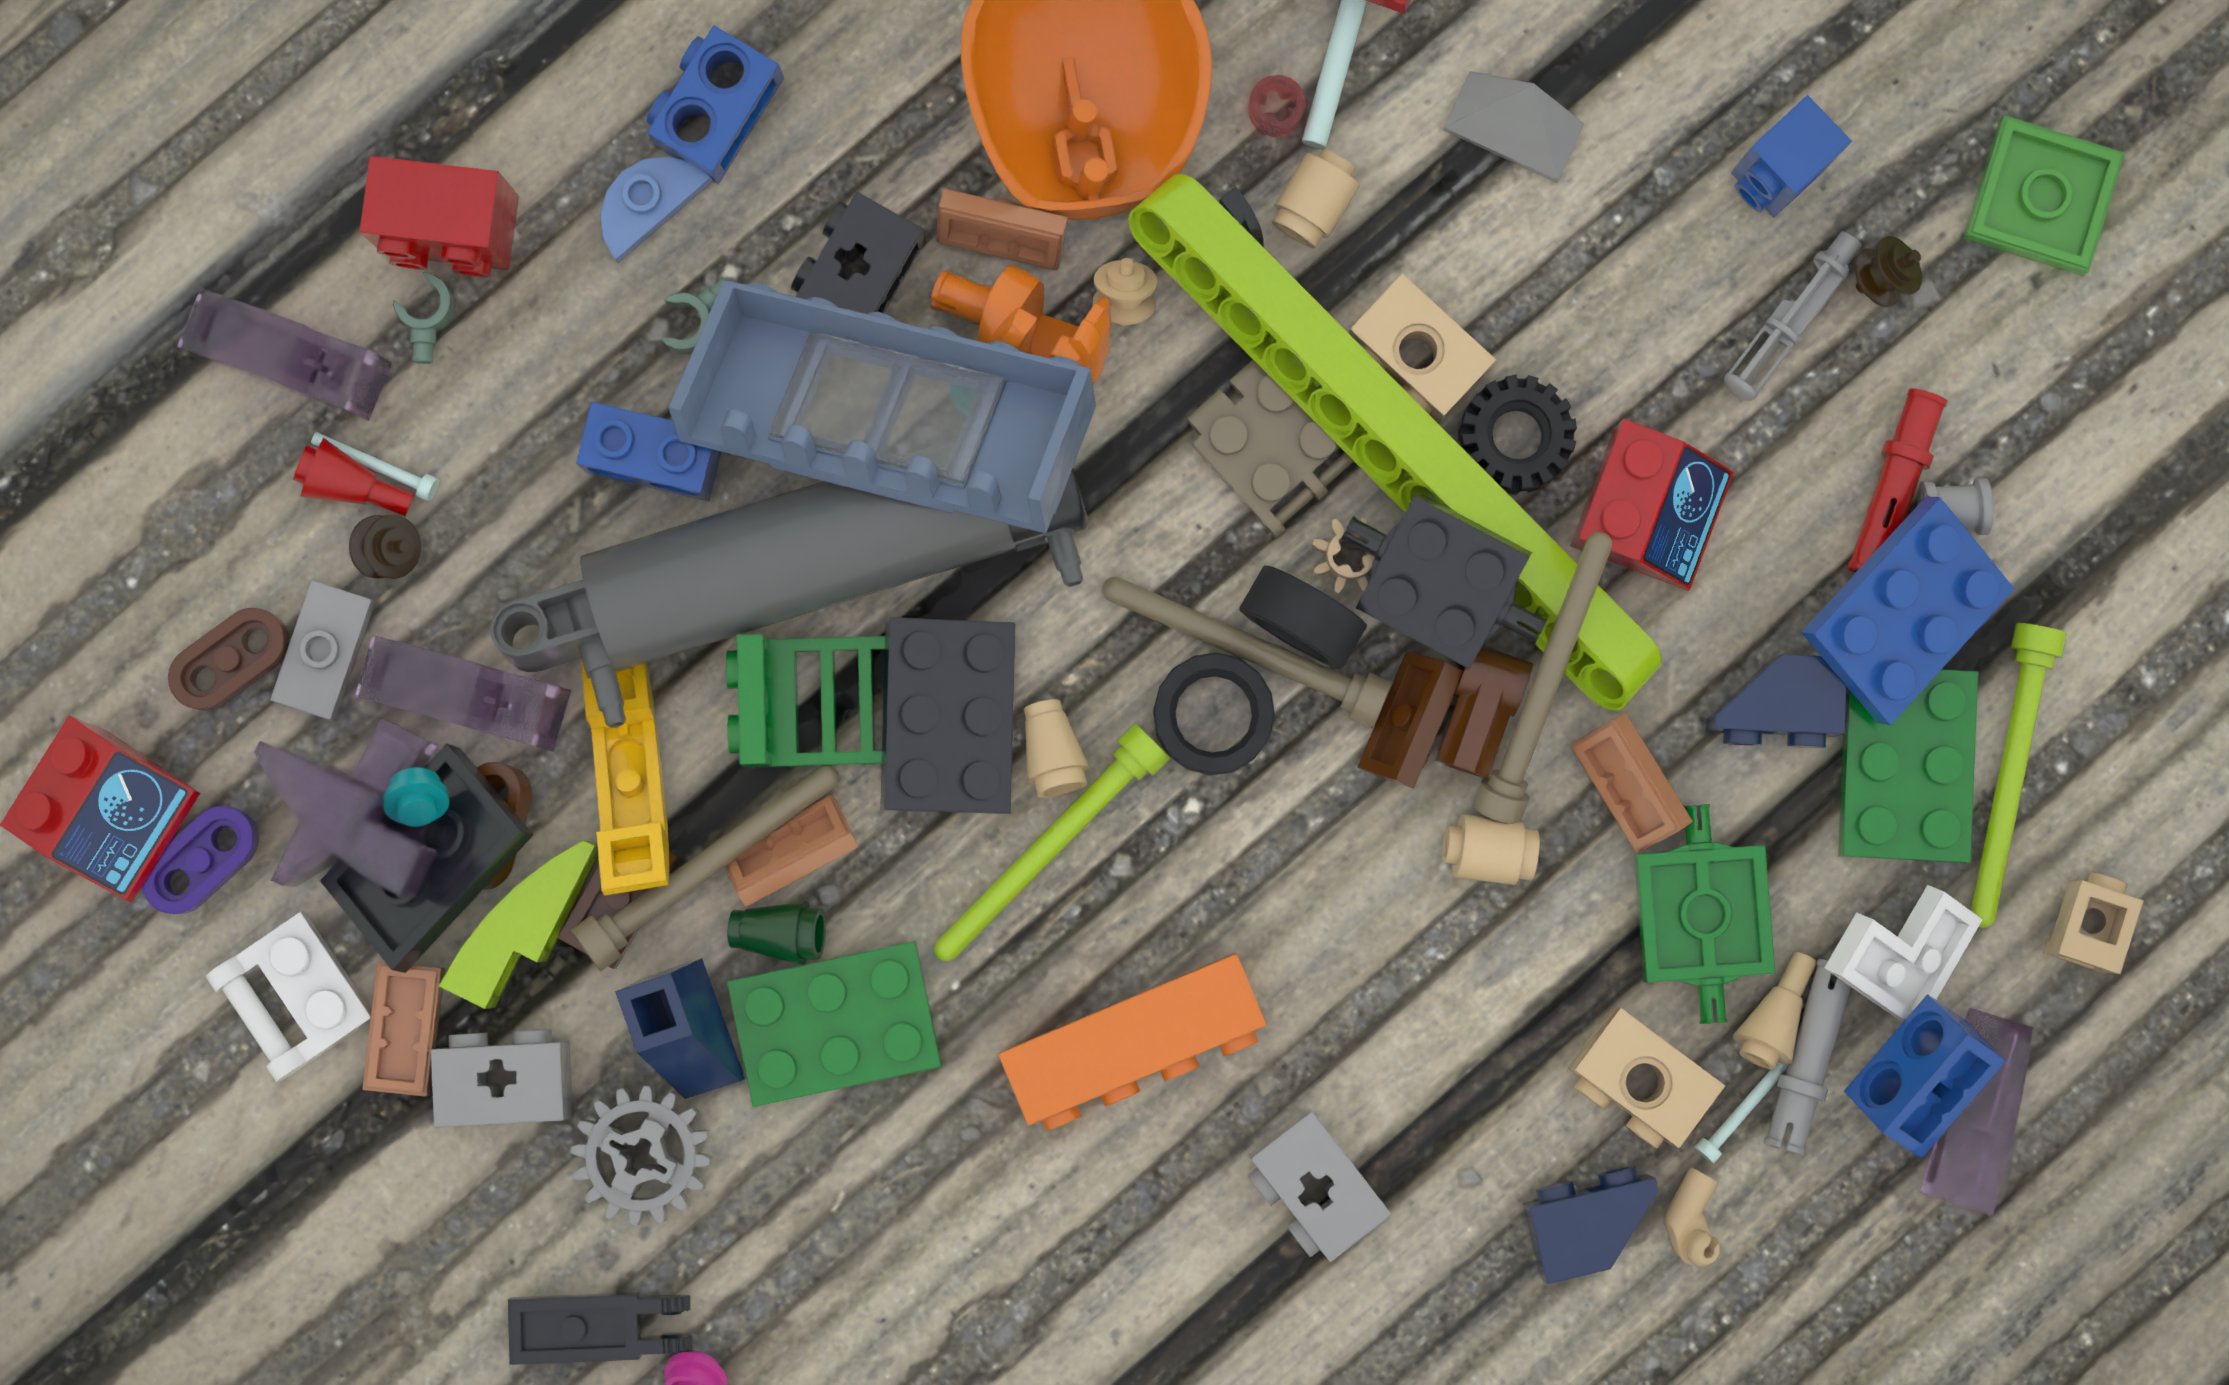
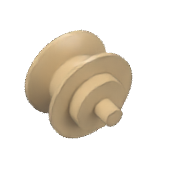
M1124 258L1106 263L1096 271L1094 285L1098 291L1093 297V305L1097 304L1102 297L1109 299L1112 323L1120 326L1137 324L1153 315L1156 301L1152 294L1157 288V276L1152 269L1142 263Z

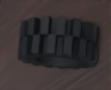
M1510 375L1501 381L1496 382L1494 380L1485 385L1483 390L1474 396L1465 409L1461 418V426L1458 429V441H1461V447L1503 490H1506L1507 494L1517 495L1522 491L1530 493L1539 490L1547 483L1549 484L1568 464V459L1574 452L1577 441L1574 440V432L1577 430L1576 418L1571 419L1569 410L1572 407L1566 398L1561 400L1556 394L1558 389L1549 383L1547 386L1538 383L1539 378L1530 375L1526 379H1519L1517 375ZM1521 411L1529 414L1537 421L1541 430V443L1533 455L1523 459H1513L1502 454L1496 447L1493 440V427L1496 420L1507 412Z

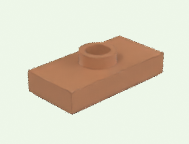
M944 188L938 207L936 242L1058 270L1063 254L1068 217L1022 207L1008 199L992 200Z
M1626 712L1570 745L1636 854L1675 834L1693 822Z
M832 794L805 808L725 867L738 897L746 908L855 850L859 845L840 805Z
M383 961L377 962L362 1090L430 1096L432 1085L431 1049H436L443 988L439 987V984L444 977L445 968L413 965L406 973L391 970Z

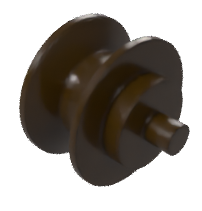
M1886 236L1879 240L1876 250L1867 248L1860 251L1854 261L1857 291L1861 294L1864 293L1875 304L1882 307L1895 305L1899 301L1901 294L1912 295L1916 293L1922 284V272L1919 263L1921 260L1920 253L1915 249L1912 250L1902 240L1893 236Z
M373 515L362 519L354 527L349 540V553L354 566L363 575L374 579H397L409 574L417 565L421 554V541L415 526L406 518L398 515Z

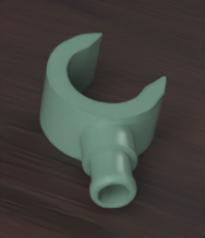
M422 272L427 281L440 294V306L437 312L429 318L416 319L395 300H393V306L399 319L411 328L410 343L413 344L412 362L431 364L433 362L432 346L436 345V332L442 330L452 320L455 312V298L451 289L440 278L431 273Z
M721 278L710 290L706 288L697 296L689 293H676L664 299L668 306L677 308L688 307L696 310L701 318L700 328L691 338L685 340L661 338V342L668 349L679 354H691L718 292L725 280L724 278Z

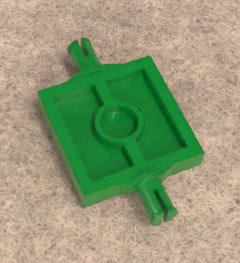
M1710 804L1684 806L1693 821L1685 827V845L1663 853L1634 855L1643 978L1645 983L1681 981L1698 986L1700 1024H1712L1713 1020L1714 1023H1725L1727 1019L1723 984L1730 983L1742 976L1776 974L1765 845L1730 847L1717 842L1712 843Z

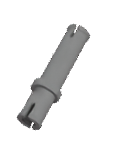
M1817 959V968L1797 1032L1792 1064L1787 1066L1785 1075L1780 1074L1777 1087L1781 1090L1767 1137L1764 1138L1763 1142L1764 1144L1781 1149L1787 1125L1793 1124L1787 1151L1803 1156L1818 1100H1826L1828 1089L1822 1086L1852 988L1839 978L1836 980L1834 989L1830 990L1828 988L1832 973L1824 968L1828 960Z

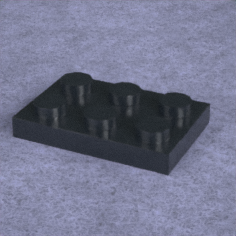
M894 617L885 619L880 810L1011 814L1015 623Z
M447 743L424 767L435 772L446 786L449 793V807L447 811L431 823L417 827L396 822L388 817L384 811L320 880L389 968L402 973H406L533 836L531 831L461 748Z

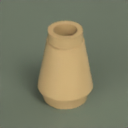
M1050 699L1026 706L1023 710L1026 719L1028 783L1035 785L1037 796L1039 798L1059 797L1085 788L1087 786L1085 772L1090 767L1062 709L1061 701Z

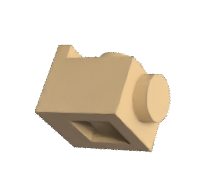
M2090 872L2087 881H2069L2051 940L2046 942L2043 953L2103 974H2121L2144 900L2126 895L2127 883L2102 874ZM2088 909L2094 910L2100 920L2099 927L2093 933L2086 932L2081 926L2085 912Z

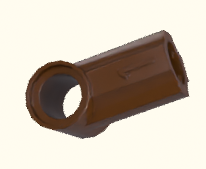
M1482 645L1470 669L1462 665L1461 670H1463V673L1454 692L1457 700L1451 717L1446 724L1435 761L1453 769L1488 779L1509 717L1516 715L1524 696L1533 663Z

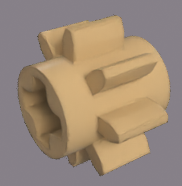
M1365 518L1360 519V521L1366 523ZM1334 519L1330 523V529L1334 536L1329 543L1322 539L1313 540L1311 547L1315 551L1325 554L1324 563L1319 564L1312 574L1314 577L1328 573L1335 579L1333 595L1338 596L1343 590L1345 583H1355L1357 589L1363 594L1368 585L1365 576L1369 571L1372 572V562L1375 557L1365 552L1366 555L1358 563L1360 570L1353 573L1348 564L1338 567L1334 559L1341 550L1340 543L1343 542L1341 538L1345 531L1342 524L1337 519ZM1347 543L1351 549H1358L1355 546Z

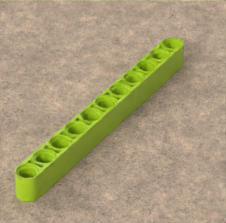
M1174 174L1131 210L1128 217L1129 228L1139 245L1404 512L1407 511L1414 495L1419 492L1532 552L1517 580L1516 597L1513 602L1544 619H1548L1535 643L1544 652L1577 563L1199 182L1185 174ZM1597 585L1564 674L1595 704L1607 710L1618 711L1623 709L1662 665V656L1654 641Z

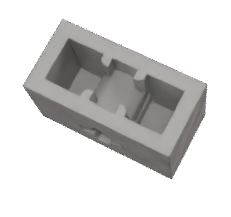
M552 1029L513 1031V1044L488 1045L487 1033L448 1035L449 1047L431 1049L434 1128L561 1121L573 1117L569 1041H552ZM500 1060L503 1061L504 1070L516 1071V1083L505 1086L504 1095L502 1094L500 1084L488 1083V1072L499 1069Z
M1311 1109L1306 1110L1249 1155L1257 1168L1248 1174V1177L1270 1206L1282 1199L1290 1209L1296 1220L1289 1224L1287 1228L1310 1258L1321 1250L1331 1263L1392 1215ZM1309 1171L1316 1179L1328 1175L1331 1180L1324 1188L1329 1199L1321 1205L1313 1198L1307 1199L1304 1202L1298 1198L1305 1190L1300 1178Z

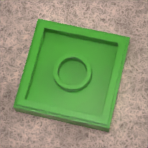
M2004 115L1999 120L1963 239L2077 275H2086L2089 273L2125 153Z

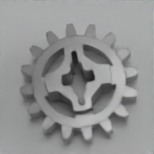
M647 1084L643 1086L639 1100H634L629 1089L624 1087L618 1089L616 1093L618 1106L613 1107L604 1099H600L593 1104L596 1113L600 1117L598 1122L583 1119L578 1123L577 1127L589 1137L587 1143L571 1146L570 1153L578 1157H584L586 1161V1166L574 1172L573 1178L574 1180H591L594 1187L589 1190L584 1198L588 1204L602 1197L609 1201L605 1211L606 1218L611 1220L622 1209L629 1210L630 1226H638L644 1218L645 1211L650 1210L652 1217L659 1224L668 1219L666 1204L671 1203L682 1212L691 1206L688 1197L684 1193L686 1188L696 1191H702L707 1183L695 1174L696 1168L713 1164V1157L705 1153H699L698 1144L711 1137L709 1130L693 1131L690 1123L695 1120L699 1113L696 1107L682 1113L675 1109L679 1093L672 1091L663 1098L662 1102L656 1101L654 1085ZM628 1113H650L648 1118L644 1120L641 1128L630 1132L620 1126L612 1125L616 1120ZM672 1127L676 1129L681 1138L684 1148V1162L681 1158L673 1155L668 1139V1134ZM647 1139L652 1143L649 1154L657 1159L656 1163L660 1165L648 1164L638 1171L632 1166L635 1162V1156L627 1151L628 1147L625 1144L636 1146ZM601 1151L611 1156L616 1172L612 1183H610L603 1171L600 1157ZM656 1179L664 1184L672 1185L665 1193L655 1197H635L643 1182Z

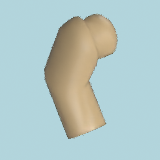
M1692 1167L1687 1171L1665 1211L1664 1224L1675 1253L1686 1264L1705 1267L1714 1263L1720 1253L1718 1238L1712 1237L1703 1214V1210L1718 1182Z

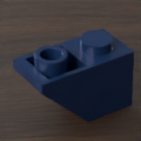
M1782 654L1772 658L1706 719V732L1723 733V744L1762 745V734L1787 735V747L1826 748V737H1836L1845 734L1846 685L1821 656Z
M702 958L647 976L615 991L637 1054L684 1099L745 1079Z
M1629 1166L1598 1174L1600 1185L1575 1191L1573 1181L1555 1183L1535 1189L1538 1200L1525 1202L1523 1207L1540 1278L1547 1284L1610 1270L1658 1193L1656 1178L1648 1174L1638 1176L1636 1166Z

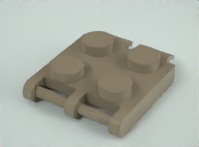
M1252 360L1229 380V384L1242 398L1237 404L1234 405L1225 393L1219 389L1187 418V422L1200 435L1192 443L1193 448L1275 538H1278L1286 530L1283 524L1313 497L1318 501L1328 493L1325 486L1346 469L1353 460L1346 453H1343L1316 477L1313 472L1340 447ZM1302 483L1305 488L1274 515L1270 510Z

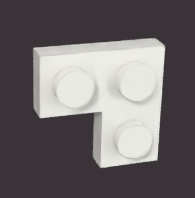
M1927 885L1898 937L1875 920L1856 912L1824 968L1903 1023L1927 994L1937 1000L1982 919L1946 892Z

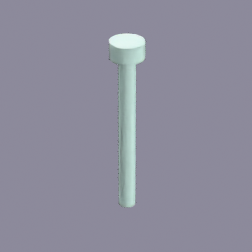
M318 432L312 437V444L319 446L322 439L325 438L364 467L416 489V496L430 502L437 492L440 480L430 474H425L423 478L418 477Z
M1777 1063L1775 1069L1770 1070L1709 1140L1703 1137L1694 1146L1695 1150L1710 1163L1714 1164L1722 1155L1718 1150L1719 1147L1779 1080L1780 1074L1783 1075L1786 1072L1788 1065Z

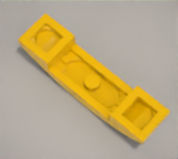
M581 661L586 719L592 732L600 831L596 832L602 892L606 896L669 885V841L665 788L648 665L645 663L616 672L624 700L623 710L626 720L623 725L610 728L605 723L603 713L599 711L591 679H587L584 664Z

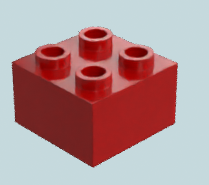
M370 156L360 233L377 248V253L390 256L389 264L393 266L426 270L428 261L453 264L452 271L455 273L473 277H490L491 268L509 270L519 195L499 171Z

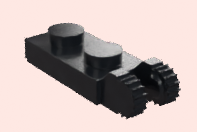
M639 1292L511 1297L508 1299L509 1365L638 1360L641 1358V1355L690 1352L692 1351L691 1335L664 1333L658 1336L641 1337L640 1314L660 1313L661 1315H678L684 1311L691 1310L690 1295H652L640 1297Z

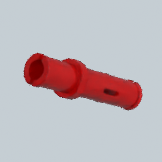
M1908 389L1907 400L1893 439L1885 440L1881 454L1886 459L1868 506L1851 560L1846 567L1849 571L1856 573L1906 519L1922 470L1930 469L1934 458L1929 453L1943 409L1948 402L1945 398L1921 389ZM1889 504H1890V508H1889L1887 517H1886L1885 522H1884V525H1883V521H1884V518H1885V516H1886V513H1887V510H1888V507H1889Z

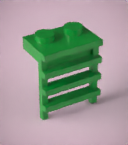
M763 634L737 635V650L727 651L726 653L728 689H738L739 714L728 715L727 739L729 753H739L740 765L747 768L881 764L882 751H875L873 650H885V636L768 639ZM858 650L861 751L837 752L835 651ZM820 651L822 752L799 753L797 652Z

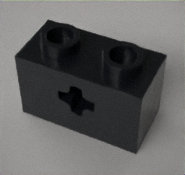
M856 191L849 205L839 202L834 208L822 233L829 240L817 260L810 256L806 258L792 282L791 290L797 293L796 297L802 299L819 297L843 309L864 314L869 312L885 313L926 242L924 230ZM860 254H863V259L869 272L865 276L860 273H854L849 281L845 280L846 274L841 262L844 259L855 262Z

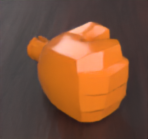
M1012 264L1003 270L993 287L967 280L946 270L939 275L931 295V301H933L931 309L954 315L979 325L977 341L984 343L992 341L1005 342L1016 347L1021 352L1046 358L1053 356L1070 358L1083 367L1091 368L1093 385L1101 375L1103 363L1110 351L1111 317L1109 299L1102 297L1097 304H1094L1078 327L1043 315L1044 284L1026 270Z

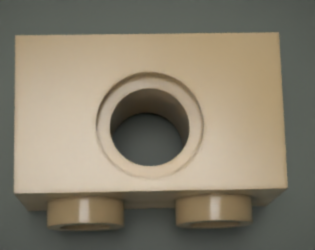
M1403 273L1349 330V334L1438 424L1482 379L1496 361L1490 353ZM1410 339L1424 341L1433 352V363L1423 369H1414L1407 366L1400 357V345Z
M1612 1007L1568 1066L1569 1070L1580 1077L1574 1086L1577 1091L1603 1110H1606L1611 1101L1632 1116L1626 1127L1656 1149L1663 1140L1672 1146L1680 1148L1725 1087L1724 1084L1620 1007ZM1646 1063L1656 1072L1657 1087L1650 1097L1643 1100H1635L1627 1090L1626 1078L1633 1067Z

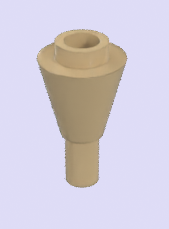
M1793 952L1778 986L1771 989L1733 1034L1734 1040L1742 1046L1739 1054L1749 1062L1769 1070H1774L1777 1063L1792 1064L1803 1003L1801 996L1817 962L1812 957L1801 952Z

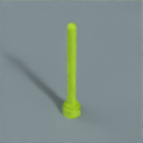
M2026 623L2015 624L2011 649L2017 650L2015 662L2021 665L1971 911L1982 919L1979 928L1991 926L1996 919L2046 669H2053L2055 658H2062L2067 632Z
M1136 723L1117 740L1121 744L1113 753L1117 759L935 942L934 953L938 959L945 962L955 959L1134 777L1140 781L1148 772L1154 776L1171 759Z

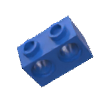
M713 25L705 39L697 36L691 42L680 63V69L684 71V74L672 93L667 90L660 93L648 113L646 122L651 125L647 134L654 146L674 158L690 163L705 172L714 182L719 184L784 80V76L778 63ZM733 62L744 68L741 80L733 87L719 88L711 83L714 70L723 63ZM699 115L710 120L709 132L703 139L697 142H686L678 137L679 128L687 118Z
M1807 94L1748 150L1732 170L1731 174L1738 180L1735 188L1741 198L1757 212H1762L1765 209L1775 218L1837 159L1852 140Z
M591 402L576 464L589 474L710 501L721 451L681 442L672 420Z
M1927 994L1844 1092L1883 1134L1922 1159L2005 1064L2006 1060L1965 1019Z

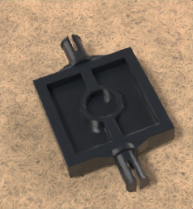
M1419 492L1414 495L1401 522L1392 528L1387 535L1356 519L1355 516L1352 517L1346 528L1347 530L1342 535L1341 541H1345L1375 557L1372 562L1371 579L1356 609L1469 669L1484 641L1497 631L1500 625L1531 640L1532 643H1536L1548 619H1544L1513 602L1516 597L1517 580L1532 554L1531 551Z

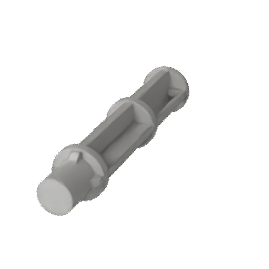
M1841 231L1828 250L1820 251L1815 255L1813 262L1818 273L1797 301L1783 300L1729 373L1725 375L1724 383L1732 394L1747 401H1752L1758 396L1760 390L1793 346L1798 343L1799 338L1841 282L1848 276V264L1862 247L1855 237ZM1764 333L1768 334L1769 338L1739 377L1734 375ZM1781 344L1786 346L1787 348L1757 388L1752 387V382Z

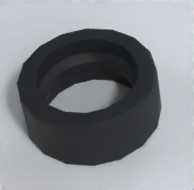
M1268 565L1263 566L1239 608L1240 612L1273 636L1304 654L1337 669L1344 667L1367 628V624L1357 614L1329 595L1289 573Z
M1216 652L1192 656L1171 670L1159 686L1153 716L1156 736L1168 756L1187 770L1211 776L1235 772L1252 762L1270 738L1275 712L1272 693L1260 672L1241 658ZM1216 676L1231 680L1244 691L1250 702L1252 718L1248 732L1238 744L1225 751L1209 752L1197 749L1185 740L1177 726L1176 708L1179 697L1189 685L1201 678Z

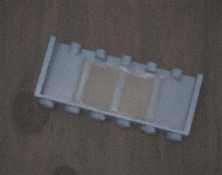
M724 280L669 405V411L681 442L768 463L773 469L951 514L959 511L1046 533L1053 514L1055 515L1096 408L1091 368L1083 367L1067 357L1053 356L1046 358L1021 352L1016 347L1005 342L992 341L984 343L959 337L951 330L943 327L932 326L926 329L898 322L893 317L881 312L864 314L839 308L832 302L819 297L802 299L778 293L773 288L761 283L744 285Z

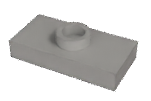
M311 580L270 700L335 721L376 601Z

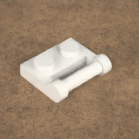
M299 912L238 955L214 968L205 976L216 993L221 991L225 993L269 1059L270 1063L266 1068L276 1083L291 1076L371 1020L372 1010L306 912ZM258 967L261 968L307 1037V1039L293 1048L245 978L246 975Z

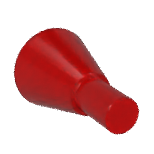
M325 438L322 439L318 449L306 445L293 477L294 481L304 484L300 497L363 505L368 502L404 517L408 513L415 494L376 479V474Z

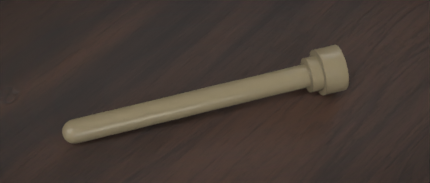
M1594 532L1586 540L1500 770H1493L1490 778L1483 779L1480 783L1473 807L1479 813L1493 820L1506 824L1521 822L1530 797L1526 793L1528 783L1524 780V776L1612 549V540L1604 532Z
M1110 577L1102 585L1103 596L1108 601L1342 701L1340 708L1352 712L1349 719L1370 728L1374 727L1392 686V681L1372 672H1369L1367 677L1355 673L1354 677L1351 678L1119 577Z
M829 765L820 766L669 875V885L650 888L611 917L607 913H604L597 919L590 915L570 931L601 972L622 957L619 950L628 944L625 939L835 788L839 781L837 770Z

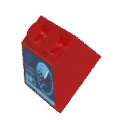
M1623 419L1612 432L1570 546L1583 551L1586 540L1592 533L1604 532L1612 540V549L1608 556V561L1689 591L1734 472L1682 440Z
M69 715L0 823V826L48 859L118 897L133 902L201 793L112 733Z

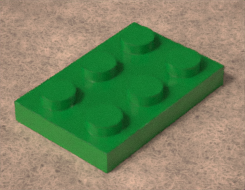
M1941 670L1891 725L1877 723L1846 686L1839 857L1971 863L1978 692L1977 671Z
M916 941L727 981L752 1107L942 1067Z

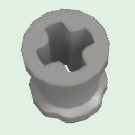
M1976 478L1972 485L1936 487L1933 481L1920 482L1917 506L1926 496L1941 497L1966 529H1974L1977 535L1990 534L1993 525L1994 508L1992 490L1987 478Z

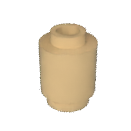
M1323 149L1319 157L1306 153L1274 205L1278 212L1272 220V224L1299 243L1315 248L1321 237L1329 238L1360 187L1359 183L1351 177L1355 167L1341 156L1327 149Z
M1461 814L1457 826L1448 825L1446 827L1442 846V862L1452 864V873L1455 878L1516 885L1518 879L1532 881L1539 857L1538 830L1525 829L1523 822L1506 824L1488 817Z

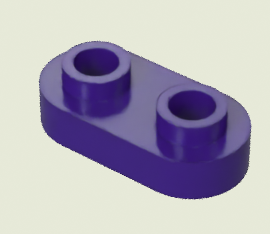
M217 806L202 812L168 844L142 886L146 900L152 907L167 914H186L198 909L252 859L259 842L256 824L247 813L233 807ZM225 827H231L237 836L236 844L228 851L221 849L217 842L219 832ZM182 870L189 877V887L184 893L179 895L172 890L170 880L175 872Z

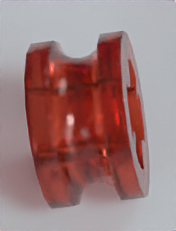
M1283 75L1267 76L1260 80L1252 89L1248 104L1249 119L1253 126L1262 134L1271 137L1286 136L1295 131L1302 121L1306 106L1305 95L1300 85L1290 77ZM1277 91L1281 100L1292 99L1294 108H1287V119L1277 121L1273 113L1267 112L1262 114L1259 104L1266 105L1267 95L1265 94Z

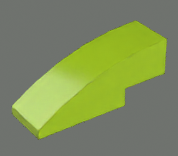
M583 840L550 859L516 885L484 917L457 953L439 987L484 1009L495 1008L521 955L536 962H547L558 940V936L566 924L599 857L598 845L594 842Z

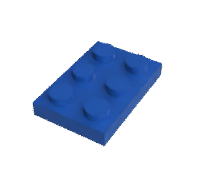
M1926 496L1801 633L1877 723L1891 725L2015 588L1941 497Z

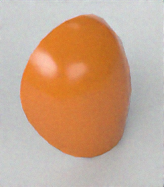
M972 0L965 14L961 33V64L964 87L971 114L982 144L996 173L1010 193L1025 207L1065 216L1070 220L1096 219L1116 215L1134 209L1167 179L1181 172L1194 149L1205 119L1212 78V54L1208 31L1194 0Z

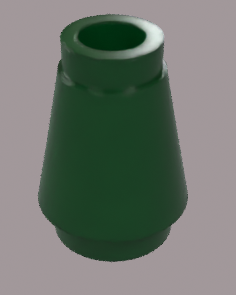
M807 901L745 910H732L728 921V944L730 948H740L744 951L804 965L807 959L819 960L822 956L826 938L825 913L821 908H810Z

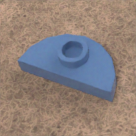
M669 156L643 159L622 171L606 191L600 213L603 239L616 262L620 263L713 182L712 178L690 163Z

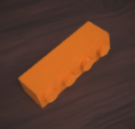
M1234 953L1001 1051L998 1055L1027 1125L1030 1126L1042 1121L1045 1131H1049L1080 1118L1081 1115L1077 1105L1101 1096L1104 1105L1108 1106L1139 1093L1140 1089L1136 1080L1160 1071L1163 1080L1168 1081L1200 1067L1196 1055L1219 1046L1223 1056H1227L1259 1042L1255 1030L1267 1026L1238 955Z

